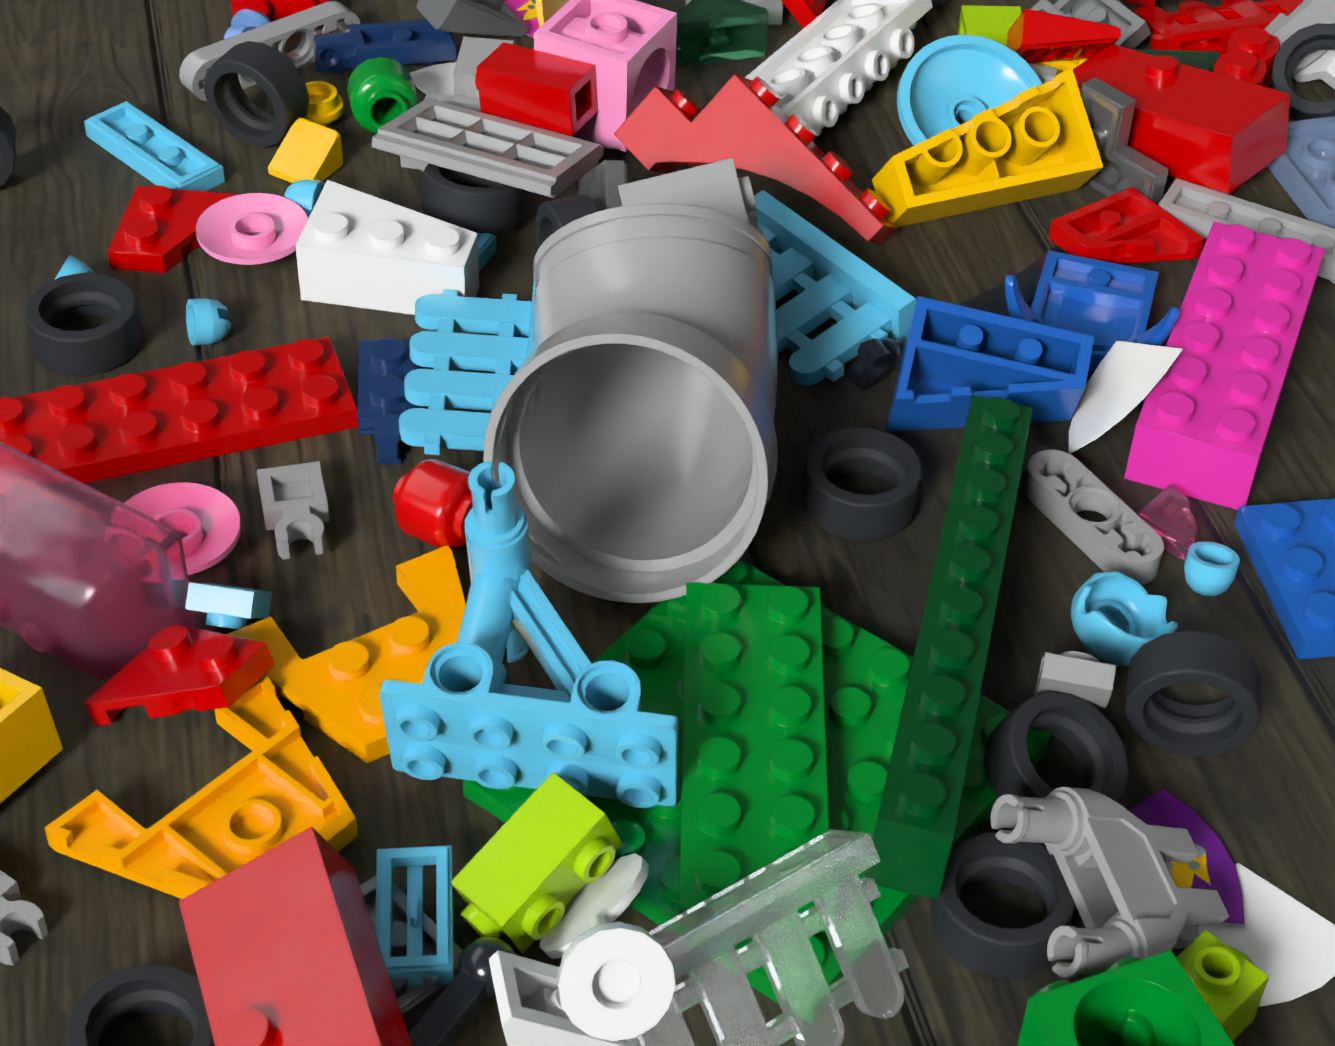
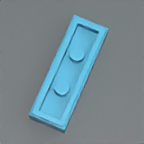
M128 101L84 121L88 138L155 185L165 186L169 189L208 191L225 182L222 165Z

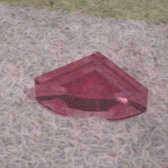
M1169 485L1139 511L1137 515L1160 535L1164 543V550L1185 561L1188 548L1195 543L1198 527L1189 509L1191 503L1188 498L1177 488Z

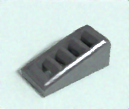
M418 0L417 10L435 29L440 31L523 37L528 30L526 24L510 7L499 0Z

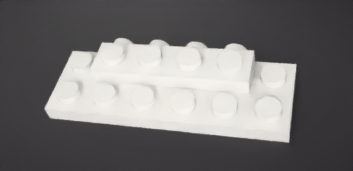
M837 0L745 78L753 81L758 76L763 79L780 96V100L776 105L788 117L793 113L798 115L818 136L823 127L835 125L838 115L847 110V105L859 103L864 96V92L872 88L874 81L885 80L889 70L897 65L899 59H906L912 55L914 36L911 29L917 25L916 21L933 7L932 1Z

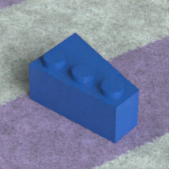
M918 296L906 334L885 432L965 427L972 395L985 398L1001 397L1009 399L1018 405L1032 407L1030 423L1070 421L1086 387L1094 336Z

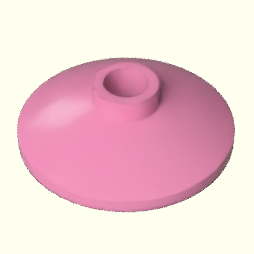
M268 193L239 194L220 200L207 208L197 221L196 236L201 248L218 260L241 265L263 264L279 260L296 251L295 245L308 218L305 211L288 198Z
M168 483L146 489L127 500L112 518L109 527V538L116 557L130 569L154 577H181L206 570L223 560L238 542L241 532V521L236 505L219 490L197 483Z

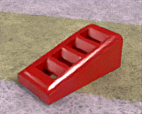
M1024 9L1008 30L1006 47L1016 52L1027 63L1089 59L1110 44H1115L1121 37V28Z

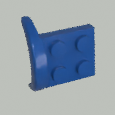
M1049 250L1031 309L1020 293L1016 276L1007 275L1005 280V296L1010 317L1094 336L1089 371L1097 369L1116 341L1161 346L1172 331L1180 312L1178 308L1171 307L1159 323L1146 331L1159 272Z

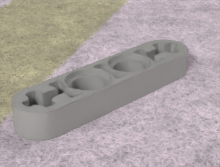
M337 1L325 2L191 52L181 64L179 77L181 83L197 98L207 101L204 93L205 80L202 82L200 80L205 78L208 72L206 70L233 46L246 41L265 43L280 51L298 69L315 62L313 35L330 34L329 32L332 31L334 32L331 34L349 32V25L361 23L358 16L342 3ZM301 32L302 38L299 46L295 50L285 53L284 48L287 39L294 33ZM238 74L242 89L257 84L254 80Z

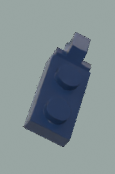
M427 19L349 25V32L313 35L314 59L317 72L342 73L346 68L354 69L367 59L377 57L391 58L400 64L417 63L423 66L436 65L441 61L456 60V43L452 32L435 29Z
M388 337L379 340H359L358 430L359 435H374L377 465L401 464L399 417L408 409L419 408L418 405L408 402L404 393L405 376L410 371L419 369V366L410 359V339Z

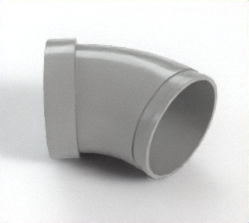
M643 203L614 207L583 216L561 227L542 243L534 257L533 279L536 290L534 294L533 352L525 359L504 388L492 410L484 440L483 462L493 461L494 480L499 482L498 467L500 462L512 468L515 474V501L528 517L529 541L532 548L531 561L552 578L574 590L597 598L624 603L660 602L686 595L687 582L711 583L724 574L745 552L757 532L771 496L777 472L778 450L774 426L777 391V324L775 291L771 278L773 270L771 249L764 236L746 221L719 210L680 203Z

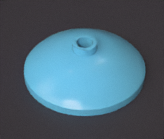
M953 35L931 42L911 59L899 82L897 109L902 127L910 142L915 146L949 128L953 129L960 124L956 119L967 122L973 116L989 108L993 109L1015 98L1017 94L1033 86L1037 87L1042 83L1032 67L1021 56L1005 45L980 36Z

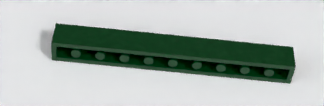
M972 395L863 881L936 900L939 897L955 833L1033 410L1032 407L1018 405L1006 398H985Z

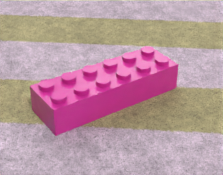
M1213 221L1181 305L1179 317L1166 347L1183 350L1146 397L1136 423L1124 479L1236 510L1239 509V506H1246L1310 304L1324 255V248L1308 245L1306 242L1295 238L1283 239L1255 232L1242 225H1226Z

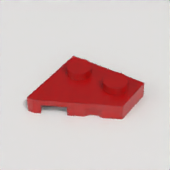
M1134 187L1127 188L1051 220L1048 237L1070 255L1116 264L1196 259L1200 257L1204 238Z
M173 624L156 633L150 639L148 647L83 703L93 723L100 726L113 724L117 714L123 708L144 705L150 719L172 716L186 710L206 711L227 708L233 705L276 664L264 642Z

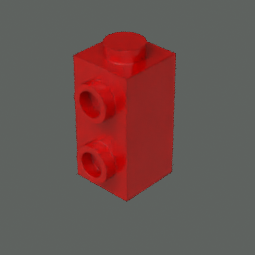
M503 42L476 66L475 85L479 90L482 113L572 137L598 111L595 64Z

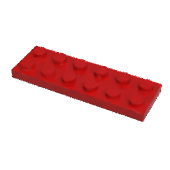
M329 336L317 339H303L291 344L255 351H241L234 355L198 362H184L176 366L136 374H122L115 378L74 386L66 385L54 390L23 396L0 398V501L357 428V407Z

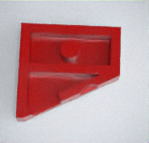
M160 185L149 187L137 186L107 251L110 269L167 273L183 261V257L188 252L201 247L196 236V224L201 214L214 203L239 194L169 189Z

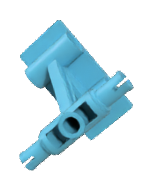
M493 461L478 464L468 476L473 507L465 519V536L471 587L457 642L441 647L432 655L427 664L422 684L384 680L381 686L379 697L393 769L422 780H435L440 777L476 781L492 789H507L511 786L537 789L554 772L581 795L616 799L637 808H648L655 805L674 806L678 794V719L672 715L641 712L640 680L635 671L626 664L613 660L598 661L591 664L532 576V548L529 541L528 517L515 501V474L512 468L500 462L498 467L499 482L494 480ZM507 648V662L513 663L521 660L530 648L557 690L505 684L507 671L502 664L505 649Z

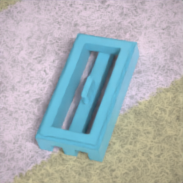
M451 845L377 849L375 934L391 983L392 979L407 978V987L423 985L424 977H438V985L441 986L448 985L454 978L453 885L450 883L453 880ZM423 865H436L437 955L423 956ZM407 866V956L392 957L394 867Z

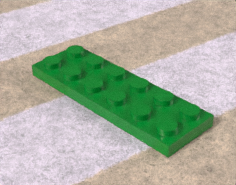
M687 582L678 926L830 932L832 894L820 587Z

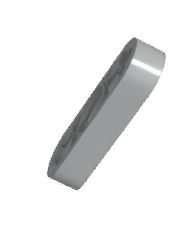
M1043 450L1030 457L1023 486L1026 497L1104 572L1118 571L1136 580L1140 585L1151 582L1157 576L1164 543L1156 531L1071 454L1060 450ZM1083 510L1095 511L1104 515L1108 520L1103 522L1088 521L1081 518L1077 512Z

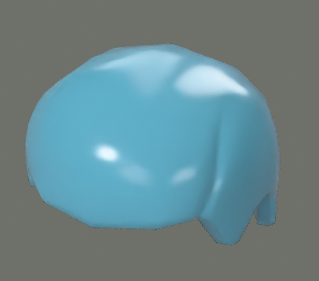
M1118 571L1093 574L1075 593L1071 604L1072 625L1083 646L1090 655L1112 665H1130L1131 658L1143 644L1163 634L1175 633L1178 628L1177 622L1171 621L1167 624V599L1164 596L1148 594L1136 580Z

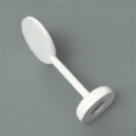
M636 853L618 858L612 862L607 872L593 883H586L565 906L564 915L557 927L549 935L542 938L540 942V948L551 959L562 957L557 975L561 1006L572 1024L590 1037L608 1041L636 1038L655 1027L670 1008L676 987L672 961L660 940L640 926L614 922L639 893L648 876L649 864Z

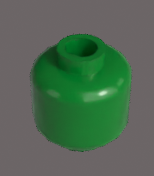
M385 57L367 59L359 64L349 77L347 92L352 114L360 126L371 133L378 134L379 127L418 104L412 76L404 65L394 59Z

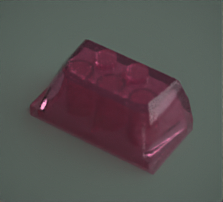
M0 442L1 626L23 637L35 650L42 653L49 651L97 677L118 673L149 646L150 639L156 633L167 627L179 624L196 628L194 610L185 609L189 579L181 532Z

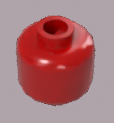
M429 459L420 462L409 473L404 474L397 482L393 493L396 520L402 532L438 548L449 546L453 551L465 546V519L473 507L472 494L468 484L470 472L438 459Z

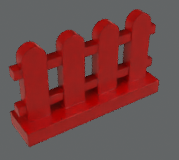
M1187 0L1179 3L1178 12L1167 13L1162 8L1156 6H1140L1135 9V14L1146 21L1151 32L1148 38L1151 40L1150 47L1153 50L1162 51V55L1176 58L1178 63L1213 72L1215 62L1220 56L1225 54L1228 39L1233 32L1247 27L1265 29L1280 13L1289 16L1304 0H1265L1260 2L1252 0H1222V6L1210 7L1201 1Z

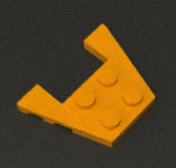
M443 546L396 565L397 584L417 609V613L399 618L393 623L350 641L339 643L333 648L309 658L301 659L271 616L226 635L266 643L276 664L266 673L275 686L276 697L282 696L303 710L306 722L368 764L390 754L379 697L383 681L395 680L422 684L427 664L432 655L441 647L457 642L466 603L453 552L449 546Z
M266 674L233 705L227 708L215 709L217 724L252 750V752L150 828L145 829L98 790L44 827L48 844L56 852L180 899L189 896L310 827H313L337 852L357 838L358 831L355 815L319 757H313L301 737L298 723L290 710H284L276 697L275 686Z

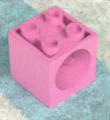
M569 0L534 32V50L595 64L598 111L574 136L599 143L608 149L623 152L628 150L614 135L616 130L655 86L675 91L676 12L636 0Z

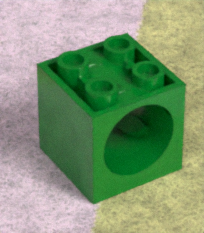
M1171 950L1142 960L1138 957L1125 958L1110 966L1103 973L1073 983L1062 980L1043 987L1034 996L1028 998L1017 1046H1235Z

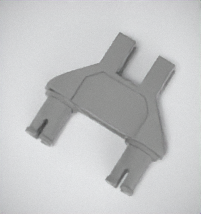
M1056 788L1046 798L1019 797L1017 795L1004 794L993 805L991 811L992 829H1014L1013 831L1000 830L995 835L999 841L1014 844L1017 842L1044 843L1049 854L1054 855L1086 927L1060 926L1050 935L1047 944L1048 961L1073 960V963H1056L1052 967L1053 971L1060 977L1097 975L1105 972L1110 966L1125 958L1138 957L1142 960L1175 948H1187L1200 936L1196 925H1220L1229 917L1217 890L1176 887L1172 879L1173 876L1166 863H1190L1199 855L1187 829L1147 825L1111 798L1084 788Z

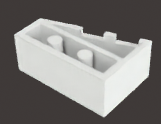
M330 180L326 181L295 245L301 300L415 315V302L424 295H443V289L458 290V296L476 297L479 290L478 237L476 232Z

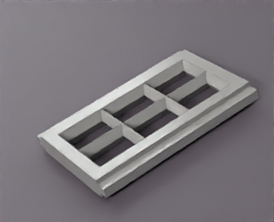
M430 98L425 99L379 127L378 134L372 137V147L378 150L552 198L558 196L597 166L604 152V146L594 142Z

